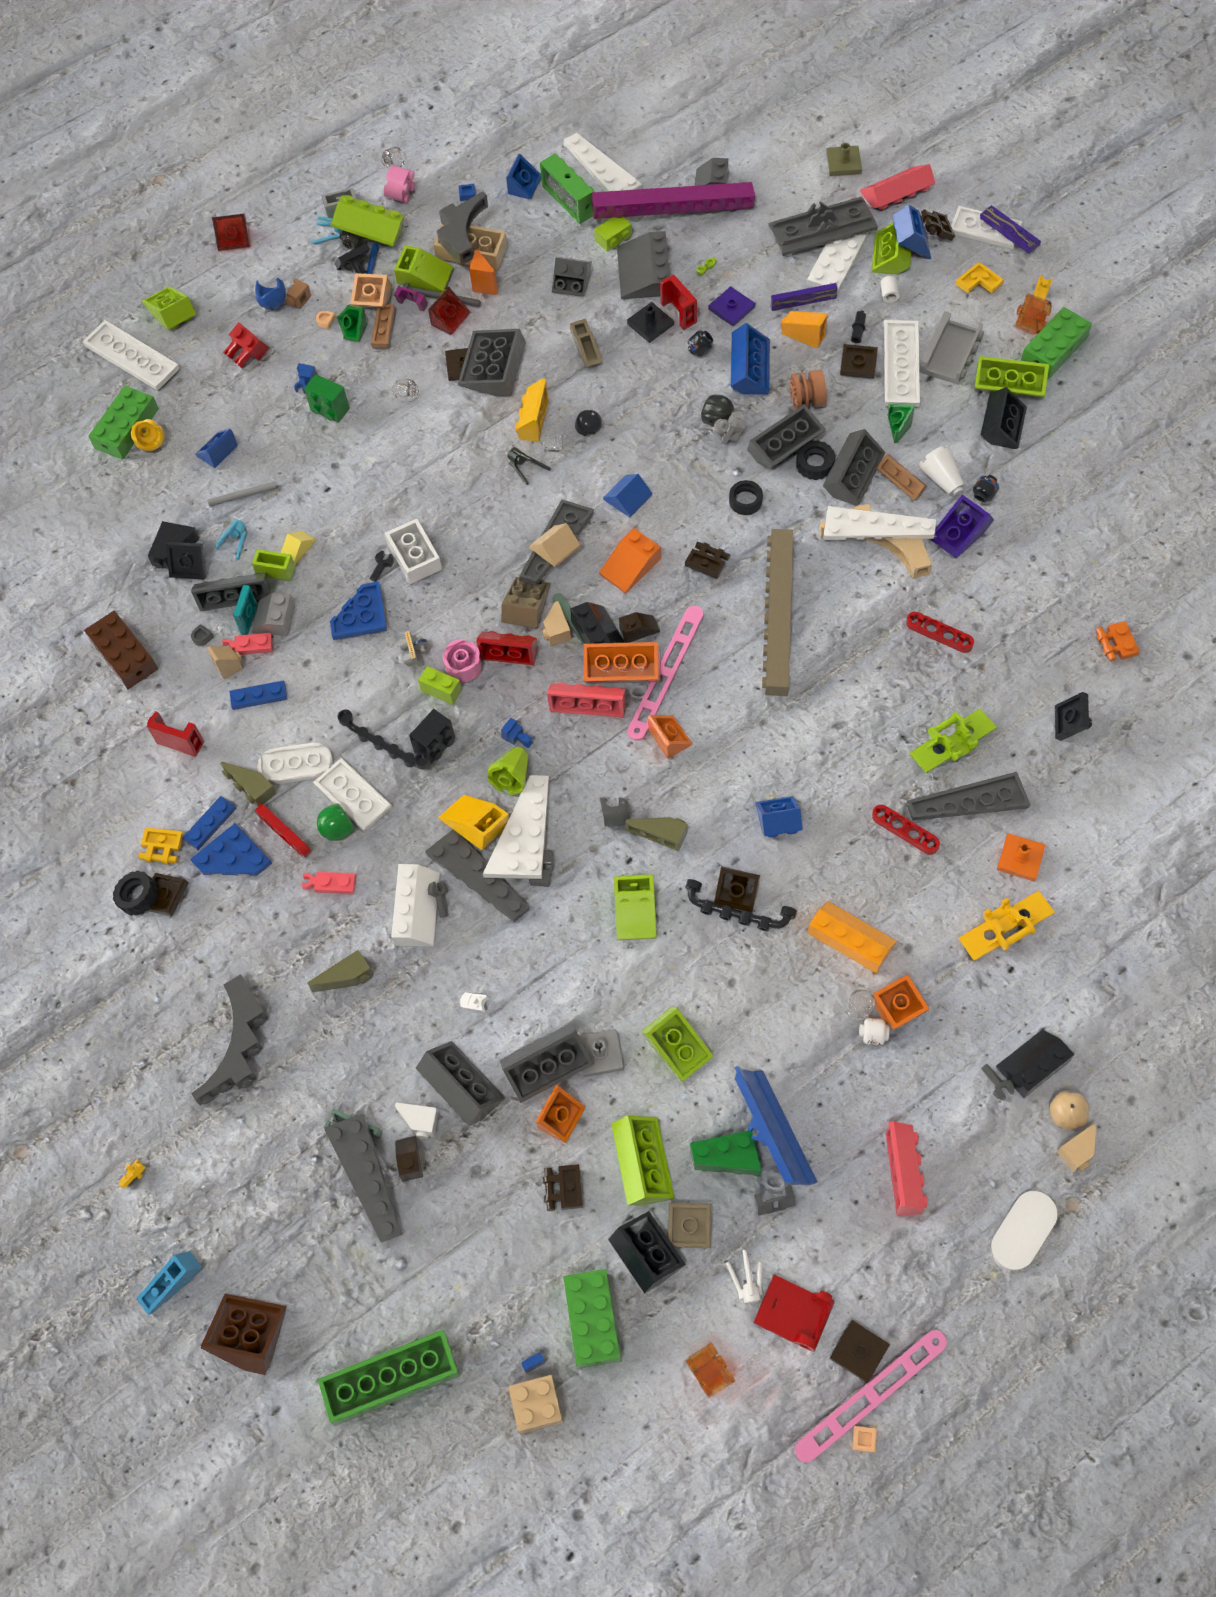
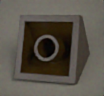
M721 866L714 903L753 912L759 889L760 875Z

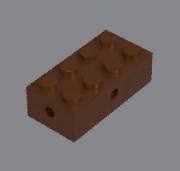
M115 610L84 629L90 642L127 690L158 670L153 658Z

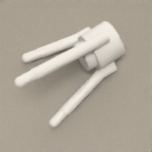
M743 1250L747 1284L743 1285V1290L731 1263L727 1262L726 1265L738 1291L739 1299H743L744 1304L761 1301L760 1296L763 1295L762 1263L758 1262L756 1287V1283H752L747 1251Z

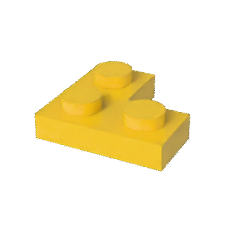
M978 262L956 280L955 285L966 293H969L978 285L993 293L1003 285L1004 279Z

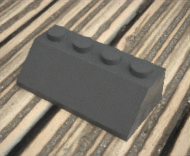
M803 404L751 439L747 451L757 463L772 468L824 433L826 429L806 405Z
M865 429L849 433L823 487L833 498L858 506L885 451Z
M266 572L228 579L223 578L210 582L204 581L194 584L191 589L200 612L236 606L243 585L251 587L256 602L271 594Z
M573 1023L500 1060L502 1070L520 1103L594 1065Z
M452 1041L426 1051L416 1066V1070L422 1077L428 1081L468 1126L483 1120L505 1099Z

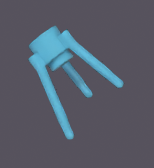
M317 217L318 220L328 221L316 222L317 225L331 226L332 218ZM334 228V232H338V234L317 239L311 243L316 244L335 238H344V234H348V232Z
M233 520L230 527L216 542L215 548L218 549L229 535L233 538L240 537L236 559L238 560L244 538L247 535V532L244 531L246 525L240 520Z

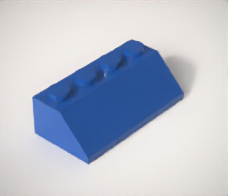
M745 323L732 332L731 387L741 394H769L770 339L748 323Z

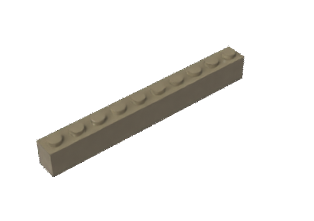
M772 529L771 536L767 537V547H771V550L767 551V562H770V566H766V577L770 578L769 582H766L765 593H769V597H765V608H768V613H765L764 624H768V629H764V640H767V645L763 647V656H767V661H763V672H766V677H762V688H766L765 695L788 696L793 530Z

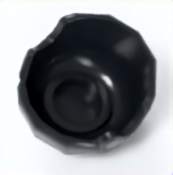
M593 410L581 411L575 421L576 431L583 436H587L589 433L596 434L602 426L601 416Z

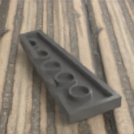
M561 499L543 534L555 525L567 523L576 537L593 516L594 509ZM533 551L519 575V581L536 586L553 565Z
M1017 772L907 800L906 802L912 821L1027 809L1031 805Z
M453 829L425 851L430 859L452 873L455 878L464 882L467 887L481 895L484 900L491 903L513 922L529 911V907L502 878H483V872L488 863Z
M362 1113L324 1127L380 1242L401 1236L402 1231L365 1114Z

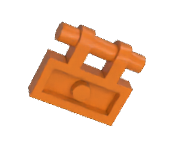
M1126 621L1108 625V632H1105L1103 627L1096 629L1097 639L1102 643L1104 647L1103 652L1105 656H1108L1110 662L1117 659L1115 654H1118L1121 660L1139 655L1140 650ZM1109 640H1112L1114 646H1111Z

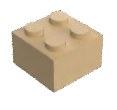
M552 1375L508 1386L516 1425L520 1435L563 1423Z

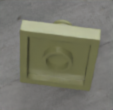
M842 143L841 147L826 149L829 176L862 174L859 145L850 146L849 143Z

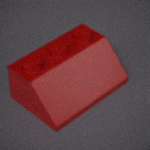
M482 631L477 637L476 642L481 660L532 666L535 664L538 649L537 637L530 635L519 636L512 633L501 634L494 631Z

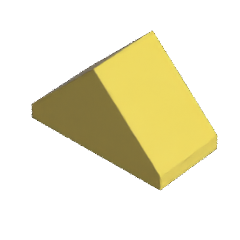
M303 531L287 533L281 553L290 554L296 565L316 542V539Z

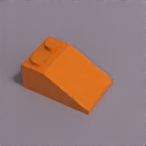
M633 528L622 538L599 571V575L626 594L661 560V547Z

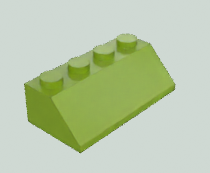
M342 195L337 203L331 227L394 246L402 233L405 215L396 210L391 211L383 206L370 204L365 200L360 201L352 196Z
M979 356L974 389L997 391L1007 387L1013 394L1045 397L1049 364Z
M627 1115L611 1123L627 1205L644 1206L674 1199L658 1117Z

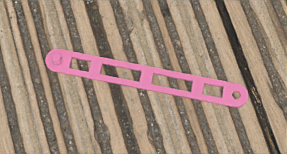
M690 606L685 611L660 662V675L667 677V680L656 703L648 700L656 682H650L628 727V735L631 739L641 740L645 737L648 731V719L646 723L638 721L643 709L650 710V715H656L703 618V610L700 607ZM686 622L693 624L688 636L680 634ZM675 643L684 644L673 668L665 667ZM639 729L640 732L636 734L634 730Z
M932 1330L923 1336L801 1438L795 1445L796 1457L802 1462L813 1461L940 1354L947 1344L945 1335L940 1331ZM934 1338H937L939 1341L936 1346L932 1343ZM923 1346L928 1355L915 1365L910 1356ZM901 1364L907 1373L879 1396L873 1387ZM864 1395L870 1404L841 1427L836 1418ZM828 1426L833 1435L819 1446L813 1437Z

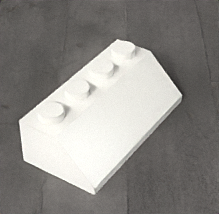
M398 864L391 935L395 946L434 947L437 903L435 897L428 895V886L434 881L436 885L440 882V872L418 864Z

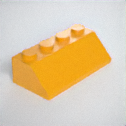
M829 901L818 910L808 928V934L876 974L897 943L895 939Z

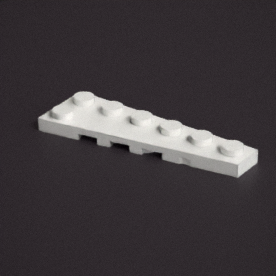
M578 133L564 139V145L605 191L642 189V184Z
M828 506L823 540H846V538L864 540V537H875V539H882V537H892L893 539H934L936 519Z

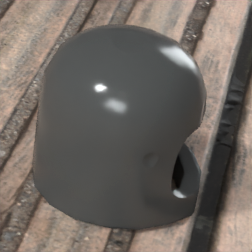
M600 797L605 827L624 825L626 820L630 819L631 808L625 798L618 797L619 805L609 807L606 804V797Z

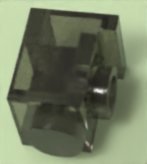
M344 230L340 233L339 238L347 249L354 250L366 244L365 237Z

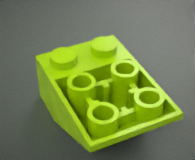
M404 245L394 272L397 284L404 285L405 283H410V286L444 293L454 267L421 248Z
M653 874L615 876L614 896L617 941L657 938Z

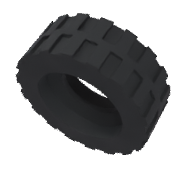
M812 440L797 451L796 468L799 474L801 473L804 478L806 477L809 480H822L828 476L835 462L834 450L830 445L819 440ZM820 455L824 458V463L821 466L809 465L807 462L808 456Z
M143 871L129 872L115 885L113 901L117 907L128 915L137 916L143 914L154 905L158 897V885ZM142 885L143 891L140 896L133 901H129L128 897L135 887Z

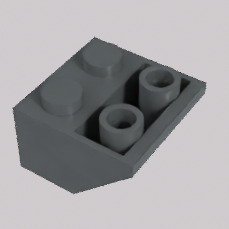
M556 257L552 292L585 296L590 279L592 261Z

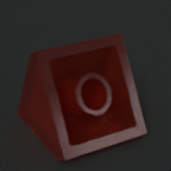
M245 213L212 217L218 251L250 247V229Z
M447 287L428 309L431 326L449 335H452L470 314L469 309L450 287Z

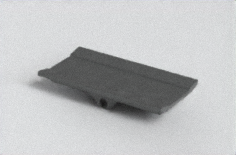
M862 196L829 206L820 201L818 209H815L816 204L813 203L805 213L768 223L783 256L878 229L877 223Z

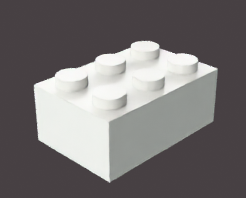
M418 519L385 533L387 544L409 584L442 570L440 558Z

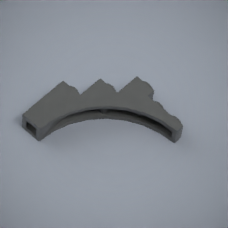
M241 974L223 985L229 996L233 1011V1030L227 1052L217 1070L202 1086L191 1093L200 1106L210 1103L219 1093L227 1092L233 1084H236L240 1090L241 1088L249 1087L257 1079L246 1058L255 1056L263 1047L251 1029L262 1025L268 1017Z

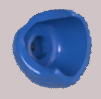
M276 278L277 287L275 288L264 287L259 284L258 280L256 281L255 297L261 307L268 310H276L284 303L286 289L283 281L279 278Z

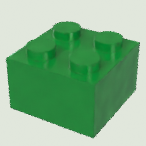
M315 374L304 388L310 410L330 421L333 420L339 423L350 409L345 389L339 384Z

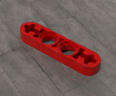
M911 612L908 614L906 626L909 629L962 653H968L973 649L974 639L971 635L922 613ZM929 625H933L936 627L937 630L931 632L928 631L926 627ZM945 633H951L953 635V638L946 639L943 635ZM965 641L968 642L966 646L962 645Z
M260 804L254 810L259 818L300 856L305 858L311 852L307 844L263 804Z
M885 805L874 807L872 819L875 823L928 855H933L938 851L940 841L935 835ZM884 812V816H877L878 813ZM900 821L903 826L901 828H894L892 822ZM910 831H917L919 837L913 839L908 833ZM934 843V846L927 847V844Z

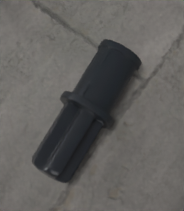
M863 310L857 311L855 322L852 324L851 342L856 344L861 343L862 333L865 330L866 313Z

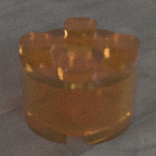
M1028 293L1024 304H1020L1016 314L1019 317L1015 326L1038 334L1046 326L1047 321L1045 319L1047 315L1050 316L1052 302Z
M711 1342L685 1360L708 1398L735 1382L730 1371H725L727 1365L721 1355L715 1356L718 1352Z

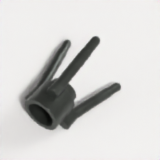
M513 447L508 452L507 457L511 460L509 465L516 470L526 485L529 482L517 467V464H523L525 459L548 471L551 470L550 467L526 455L516 447Z

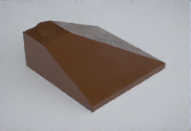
M224 1294L201 1344V1349L244 1371L266 1375L274 1355L286 1306Z

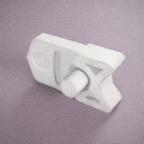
M464 993L460 999L461 1007L485 1012L484 1004L489 1000V997L481 994Z

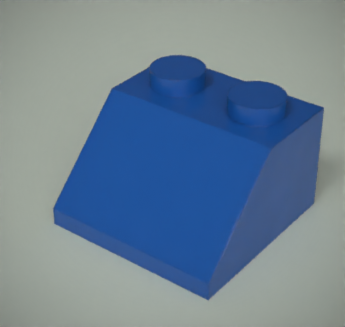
M794 796L756 802L759 822L764 837H777L783 833L795 834L803 830L800 807Z

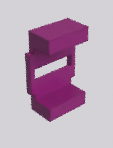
M398 286L394 293L397 302L403 304L405 298L416 302L419 310L423 312L428 305L425 295L411 289Z

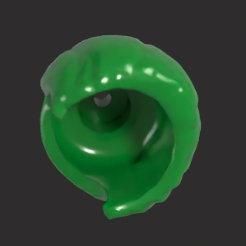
M338 803L324 808L317 817L316 824L319 833L330 841L341 840L354 831L350 819Z

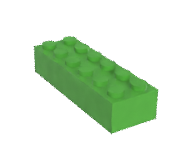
M441 1330L317 1380L330 1423L337 1426L460 1377V1373L447 1334L444 1330Z

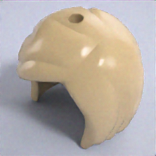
M1064 1091L1057 1094L1051 1101L1049 1112L1056 1126L1065 1130H1075L1084 1126L1088 1121L1089 1104L1083 1095Z

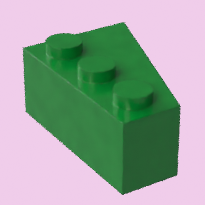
M744 1131L690 1143L694 1170L720 1173L729 1172L738 1175L748 1174L761 1177L762 1170L755 1142L751 1138L753 1133Z

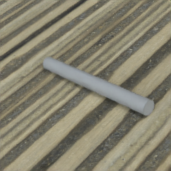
M274 481L207 499L209 506L272 490L277 488Z

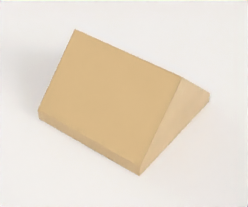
M566 523L553 526L533 542L529 548L556 567L580 547V543Z

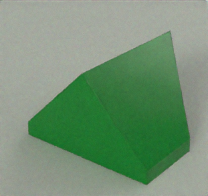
M347 305L337 317L343 333V339L360 342L368 324L365 310L362 307Z
M889 404L887 416L894 443H898L910 429L915 405Z

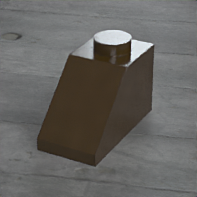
M634 612L619 618V629L625 643L660 632L653 615Z
M416 1136L396 1140V1161L399 1177L402 1182L422 1178L423 1173Z

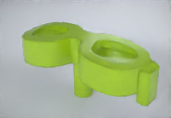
M708 258L705 261V266H698L696 269L697 275L703 276L707 270L712 269L715 266L716 258Z

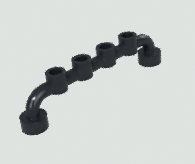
M345 709L338 713L339 723L358 734L360 741H370L376 750L384 749L388 751L392 759H402L406 767L411 768L414 766L423 770L430 766L428 754L418 753L414 758L412 753H405L399 750L398 745L385 742L382 736H375L369 733L366 727L355 725L351 711Z
M688 879L685 888L688 890L690 902L700 907V912L706 915H711L712 911L720 913L719 917L723 920L730 921L732 916L739 918L738 923L741 925L749 926L750 922L758 924L757 928L766 932L769 931V928H784L791 919L796 918L797 910L789 906H782L780 915L783 918L780 921H775L766 916H757L748 911H740L727 905L715 904L710 900H701L696 897V892H700L702 883L693 879Z

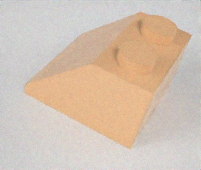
M355 273L350 305L384 307L390 300L392 283L388 276Z

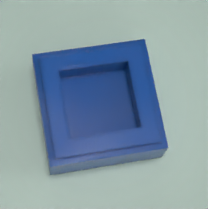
M474 184L458 185L460 201H467L476 195Z
M537 1353L522 1361L521 1364L527 1374L546 1362L542 1354Z

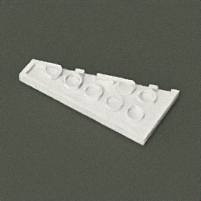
M529 776L525 788L483 872V878L542 879L549 776Z

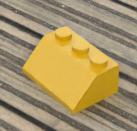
M544 378L527 387L526 394L522 396L523 407L519 409L520 420L516 422L515 432H518L519 440L536 442L540 440L549 401L547 382Z

